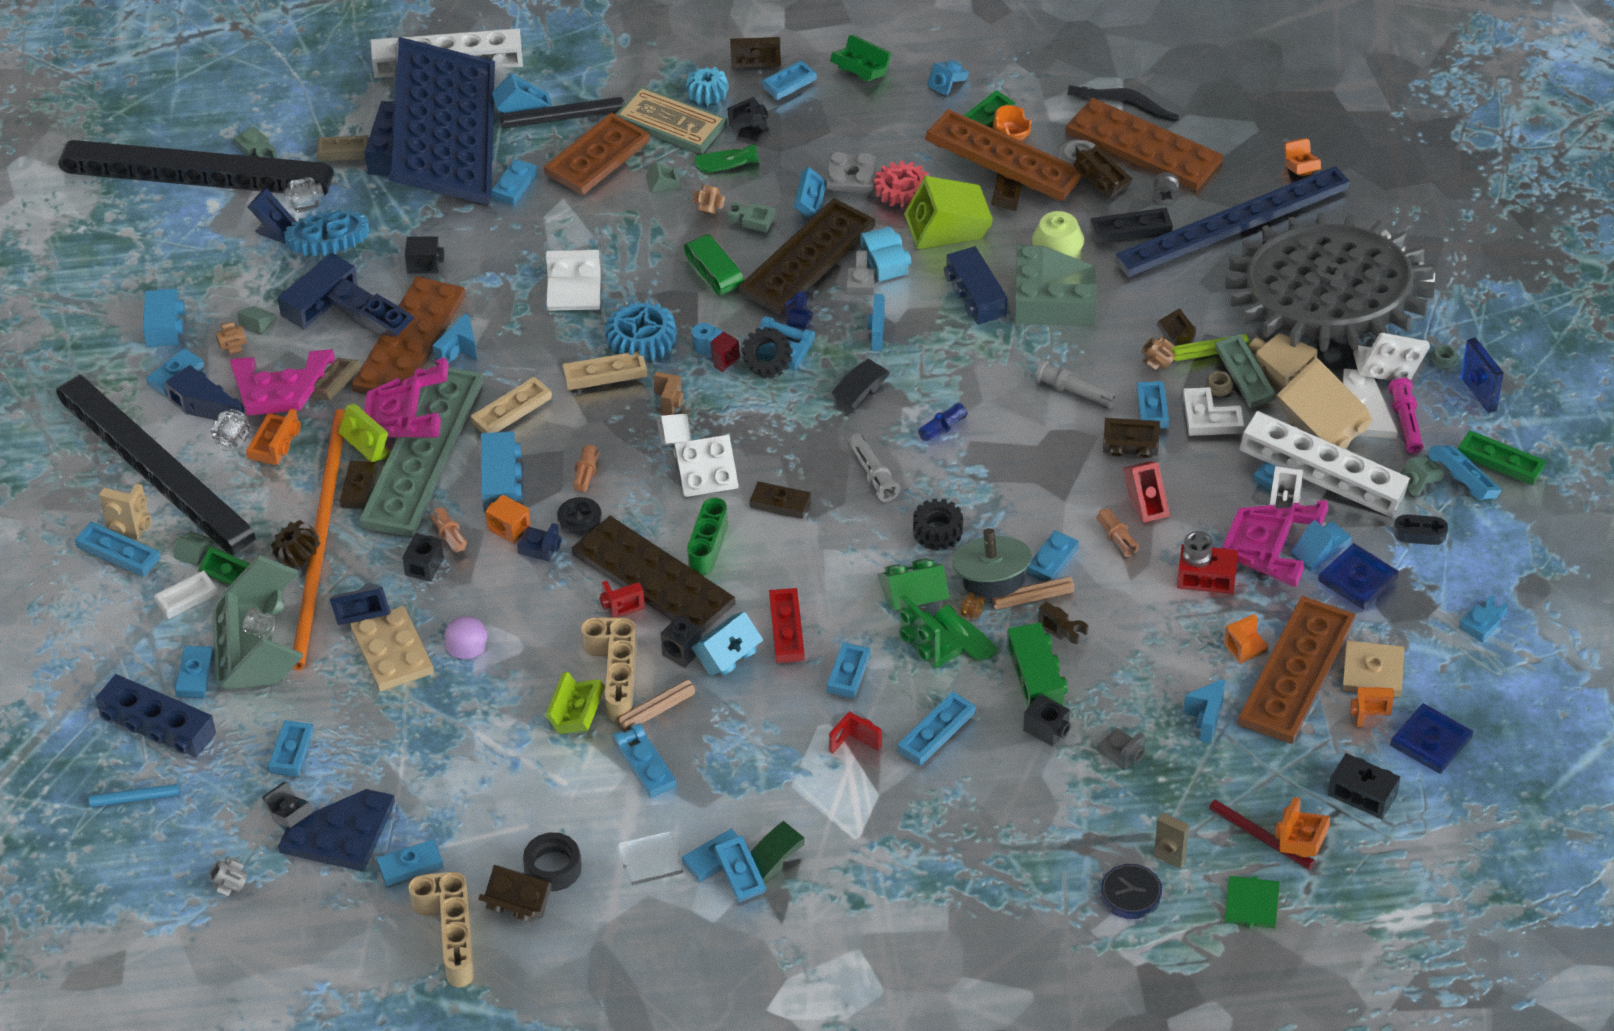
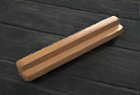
M1067 576L1023 586L1009 595L991 598L994 609L999 610L1072 593L1074 591V583L1072 578Z
M684 680L617 718L619 727L623 732L629 731L631 726L637 723L642 724L695 694L694 685L689 680Z

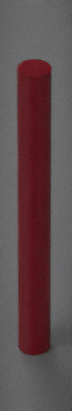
M1214 799L1210 804L1209 809L1305 869L1311 870L1314 866L1315 860L1311 857H1300L1296 854L1280 852V840H1276L1275 835L1218 800Z

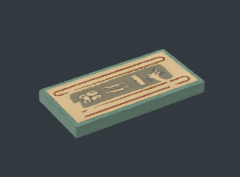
M640 86L616 113L617 116L648 132L653 137L701 155L727 126L726 117Z

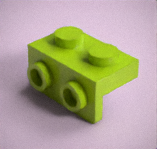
M356 404L347 405L338 433L350 445L360 451L367 460L377 462L388 459L391 453L385 446L388 432Z
M562 672L547 708L546 717L559 734L588 731L606 686L601 679L576 682L569 672Z

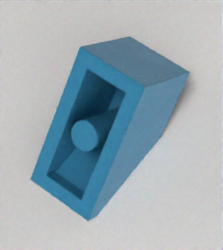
M512 73L492 92L495 108L501 114L552 106L549 94L546 91Z

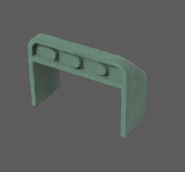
M258 555L218 598L213 609L215 682L217 686L233 690L275 685L282 681L287 673L303 658V653L272 642L271 620L276 615H279L284 608L282 591L298 575V570Z

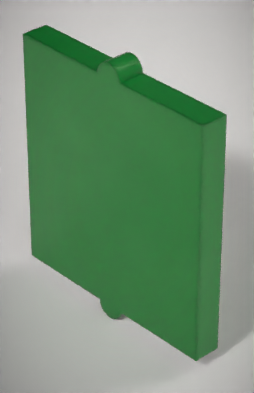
M1229 876L1225 922L1243 924L1249 928L1253 926L1275 928L1280 881L1258 879L1256 876H1252V878Z

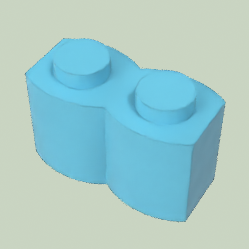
M888 226L861 233L862 251H867V262L871 268L875 269V278L878 282L908 274L911 257L908 250L904 251L898 232L895 233L893 228Z

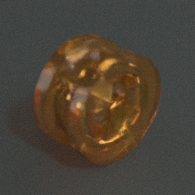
M970 592L962 604L961 616L967 617L969 615L971 620L976 621L983 611L985 598L982 596L976 598L975 594Z

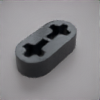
M1406 514L1395 519L1393 535L1397 540L1405 543L1439 545L1446 540L1448 524L1439 517Z

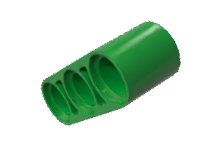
M705 234L683 245L684 253L689 263L718 296L738 289V286L744 281L740 269L710 234Z
M709 498L704 501L687 546L688 566L702 576L709 574L713 570L728 528L727 504L723 499Z

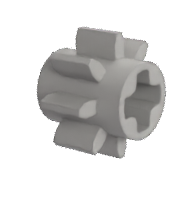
M229 856L226 857L225 862L216 861L209 873V881L214 883L212 889L228 897L231 890L236 893L239 892L247 879L246 871L242 870L244 864Z

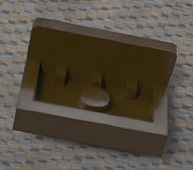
M1097 145L1087 152L1084 149L1081 150L1073 165L1082 176H1085L1109 200L1128 187L1133 179Z
M1105 418L1103 452L1114 457H1122L1125 454H1136V457L1145 459L1152 458V455L1158 456L1160 421Z

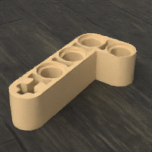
M589 618L581 626L583 650L592 656H608L605 688L607 717L610 721L618 723L617 718L632 710L634 705L637 657L635 623L629 618Z
M458 872L416 876L410 881L408 886L412 909L419 915L441 914L443 961L447 982L454 987L467 986L473 980L474 968L470 906L466 879ZM456 962H461V965L456 966Z

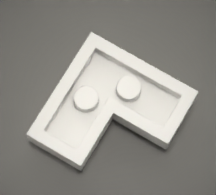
M1210 387L1183 389V402L1189 436L1240 434L1244 432L1241 406L1213 407Z

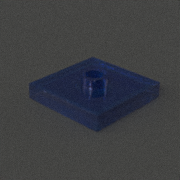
M1474 337L1466 341L1461 379L1488 414L1495 412L1498 408L1504 372Z
M1352 543L1319 574L1318 581L1364 610L1398 578L1399 571L1357 544Z
M1422 703L1393 736L1390 746L1441 774L1470 741L1473 731Z

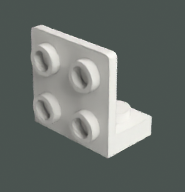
M599 250L546 251L548 274L547 310L600 309L601 268Z
M1380 333L1372 347L1358 345V350H1354L1353 354L1359 375L1389 381L1403 377L1411 380L1430 345L1428 341Z
M729 435L675 443L673 453L675 461H678L685 498L738 489L739 485Z

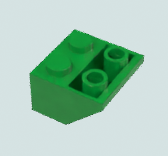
M928 558L914 560L910 567L906 565L901 566V564L884 567L885 572L877 573L889 609H900V598L904 595L916 606L950 598L944 566L934 563V560H928Z

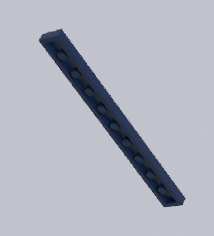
M1336 166L1118 252L1115 254V262L1128 277H1131L1349 189L1350 181Z

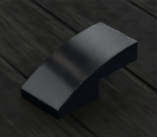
M868 358L855 367L831 393L836 399L855 410L869 391L873 394L877 391L890 372Z

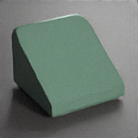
M654 162L646 174L650 192L678 189L681 186L676 168Z
M255 306L237 312L239 325L260 334L276 318V314Z
M190 531L175 540L173 556L175 559L198 565L206 555L209 546L214 544V539Z

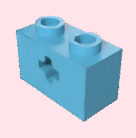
M744 611L731 615L692 645L691 648L709 675L717 673L725 675L736 668L735 662L741 657L746 659L757 651L755 646L762 642L763 638Z

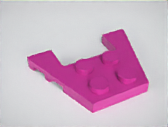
M333 349L309 351L305 369H286L279 372L262 371L255 374L257 365L254 357L231 359L230 363L247 416L289 412L290 409L300 411L315 390V382L318 378H322L325 375V367L328 363H333L335 356Z
M445 357L436 360L437 365L427 370L416 369L412 377L403 381L397 378L367 392L364 412L388 432L387 437H439L441 418L438 413L416 417L420 388L447 381L449 364Z
M1321 500L1317 501V505L1310 506L1293 503L1292 507L1275 509V505L1238 508L1222 548L1238 550V563L1292 587H1297L1304 570L1303 561L1280 558V552L1293 523L1310 525L1315 520L1322 526L1328 511V502Z

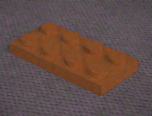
M611 112L544 166V174L583 196L650 141V135L648 132Z

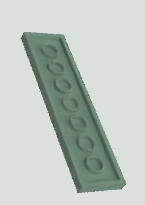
M449 367L446 382L420 388L416 417L437 412L441 418L439 437L397 438L360 517V528L413 538L484 382L483 373Z

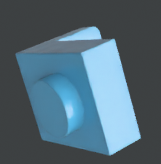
M948 59L946 62H936L932 67L927 86L943 95H948L953 82L966 81L970 71L962 68L960 62Z

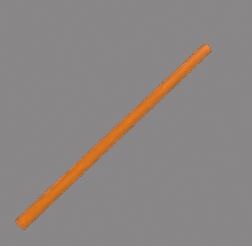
M337 409L334 412L314 526L321 544L316 548L317 554L312 555L310 562L308 561L293 650L303 653V658L293 667L295 670H302L305 667L344 437L338 433L345 412L343 409Z

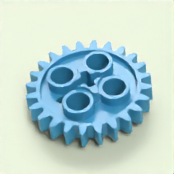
M341 209L336 212L328 210L324 214L317 212V215L314 216L309 214L307 218H299V222H292V226L287 227V231H284L286 246L290 252L295 251V254L303 253V256L310 253L313 256L319 253L326 256L328 252L337 254V250L347 251L348 247H356L355 243H363V239L368 238L367 234H370L368 219L364 214L359 215L358 211L351 213V210L342 212Z

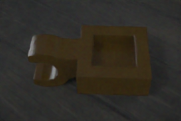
M1047 601L1039 607L1038 623L1041 622L1043 629L1058 639L1062 640L1066 637L1071 643L1078 644L1080 635L1076 632H1081L1084 635L1088 634V624L1081 620L1069 621V614L1065 613L1063 609L1055 607Z

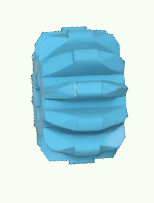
M707 66L705 69L696 68L695 72L689 73L686 83V91L690 101H696L698 106L706 104L708 107L711 103L718 105L719 100H725L728 93L727 90L729 89L724 71H718L717 67L709 69Z

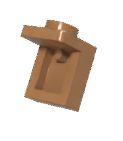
M655 372L653 376L654 393L661 395L662 416L674 415L676 408H680L683 402L681 376Z

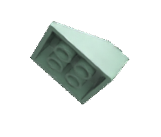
M1017 245L1015 324L1095 326V266L1045 246Z

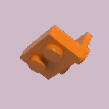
M290 409L286 417L271 413L267 414L246 450L247 458L278 465L282 457L287 455L292 439L300 432L301 423L298 421L297 411Z
M1293 797L1289 807L1284 808L1282 822H1277L1275 838L1280 840V852L1296 854L1300 857H1316L1330 827V816L1300 812V798Z

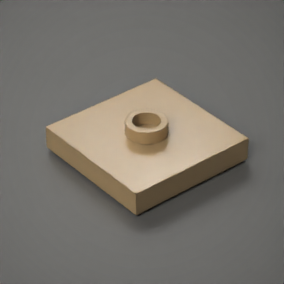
M1346 641L1342 691L1357 693L1358 687L1393 688L1394 697L1401 698L1405 647Z

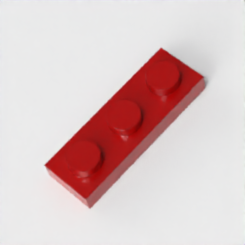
M797 588L769 590L776 663L805 661Z

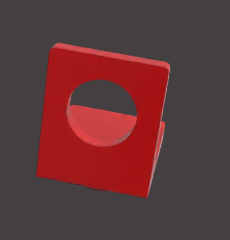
M850 711L829 733V752L832 754L849 735L877 751L882 747V729L875 726L870 720L862 719ZM842 729L841 735L836 740L838 733Z

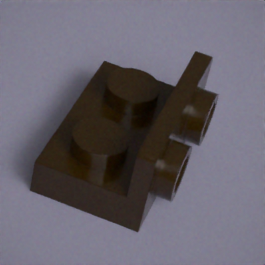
M780 37L730 39L731 68L781 66Z
M493 865L485 894H480L478 900L486 902L485 908L503 913L505 908L514 911L513 917L531 922L532 917H543L553 882L500 865Z

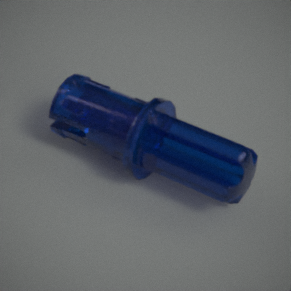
M957 402L943 413H936L934 419L919 428L918 433L921 440L930 441L942 432H949L951 426L965 419L968 413L964 405Z

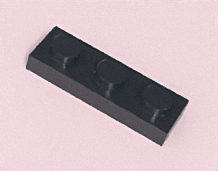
M1167 208L1090 218V227L1096 243L1166 234L1173 229Z

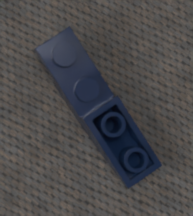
M346 278L327 295L330 303L347 312L351 320L385 336L396 337L414 319L412 314L377 293L375 295L370 294Z

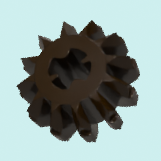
M299 520L295 523L289 522L286 528L281 527V532L274 536L276 540L272 542L271 547L273 548L272 553L280 563L295 568L296 566L302 567L306 561L310 562V557L317 554L316 548L321 543L318 540L319 536L316 534V530Z

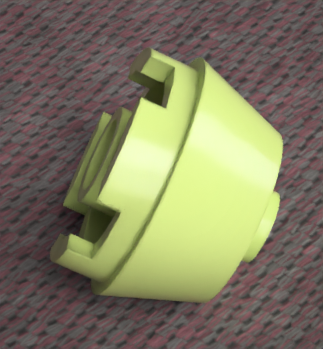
M1054 211L1047 213L1041 218L1032 235V243L1034 246H1045L1076 258L1084 244V236L1073 215L1063 211Z

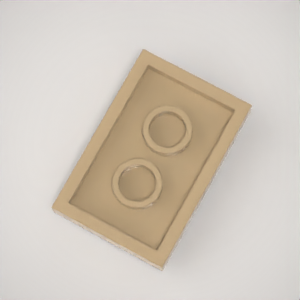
M404 606L390 610L391 614L350 624L352 634L379 692L434 673L429 656Z

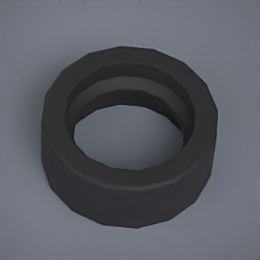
M548 832L532 839L524 849L523 864L525 874L553 882L551 891L556 892L568 888L576 882L581 874L580 850L577 843L570 836L562 833ZM550 852H559L570 858L567 866L554 872L538 869L535 866V861L543 854Z

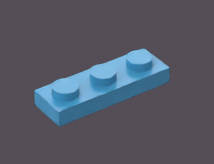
M92 521L74 539L77 548L142 577H145L161 559L158 550Z
M952 691L897 744V752L918 766H921L976 713V705Z

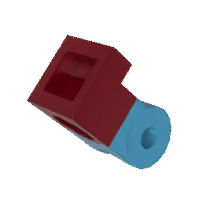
M700 323L692 328L694 351L714 360V367L719 371L723 372L740 358L739 340L708 323Z

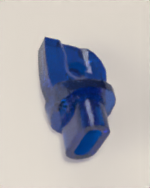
M799 291L796 306L786 308L785 314L788 316L786 324L788 326L805 329L807 328L808 320L813 318V313L807 309L809 299L807 292Z

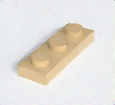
M639 351L634 352L633 355L624 353L562 364L568 390L647 377L644 357L639 355Z
M534 376L471 415V424L481 433L499 432L552 399L551 390Z

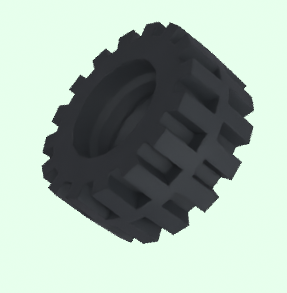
M764 327L763 330L757 328L755 329L756 333L750 332L748 334L750 338L744 340L743 344L745 347L741 349L743 353L742 358L746 366L754 374L762 378H766V376L775 378V374L779 376L783 374L782 370L789 368L788 362H792L793 358L791 356L793 349L788 339L775 328ZM766 343H774L777 346V354L774 359L766 363L760 362L757 358L760 347Z
M935 498L932 499V502L924 501L923 506L919 504L917 511L915 510L913 513L914 538L918 539L920 545L925 544L927 549L934 547V550H939V547H942L943 550H946L948 545L955 546L956 541H960L963 534V514L959 506L955 507V503L952 501L947 503V499L938 501ZM938 521L944 522L947 525L943 527H933L929 524Z

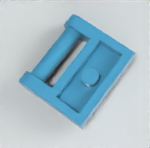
M764 316L760 325L761 330L764 327L775 328L784 336L800 341L796 343L788 340L793 349L791 354L793 358L792 362H788V369L795 371L811 347L815 338V332L809 329L803 331L775 322L771 317ZM774 343L762 345L758 350L757 358L766 362L771 361L777 354V346Z

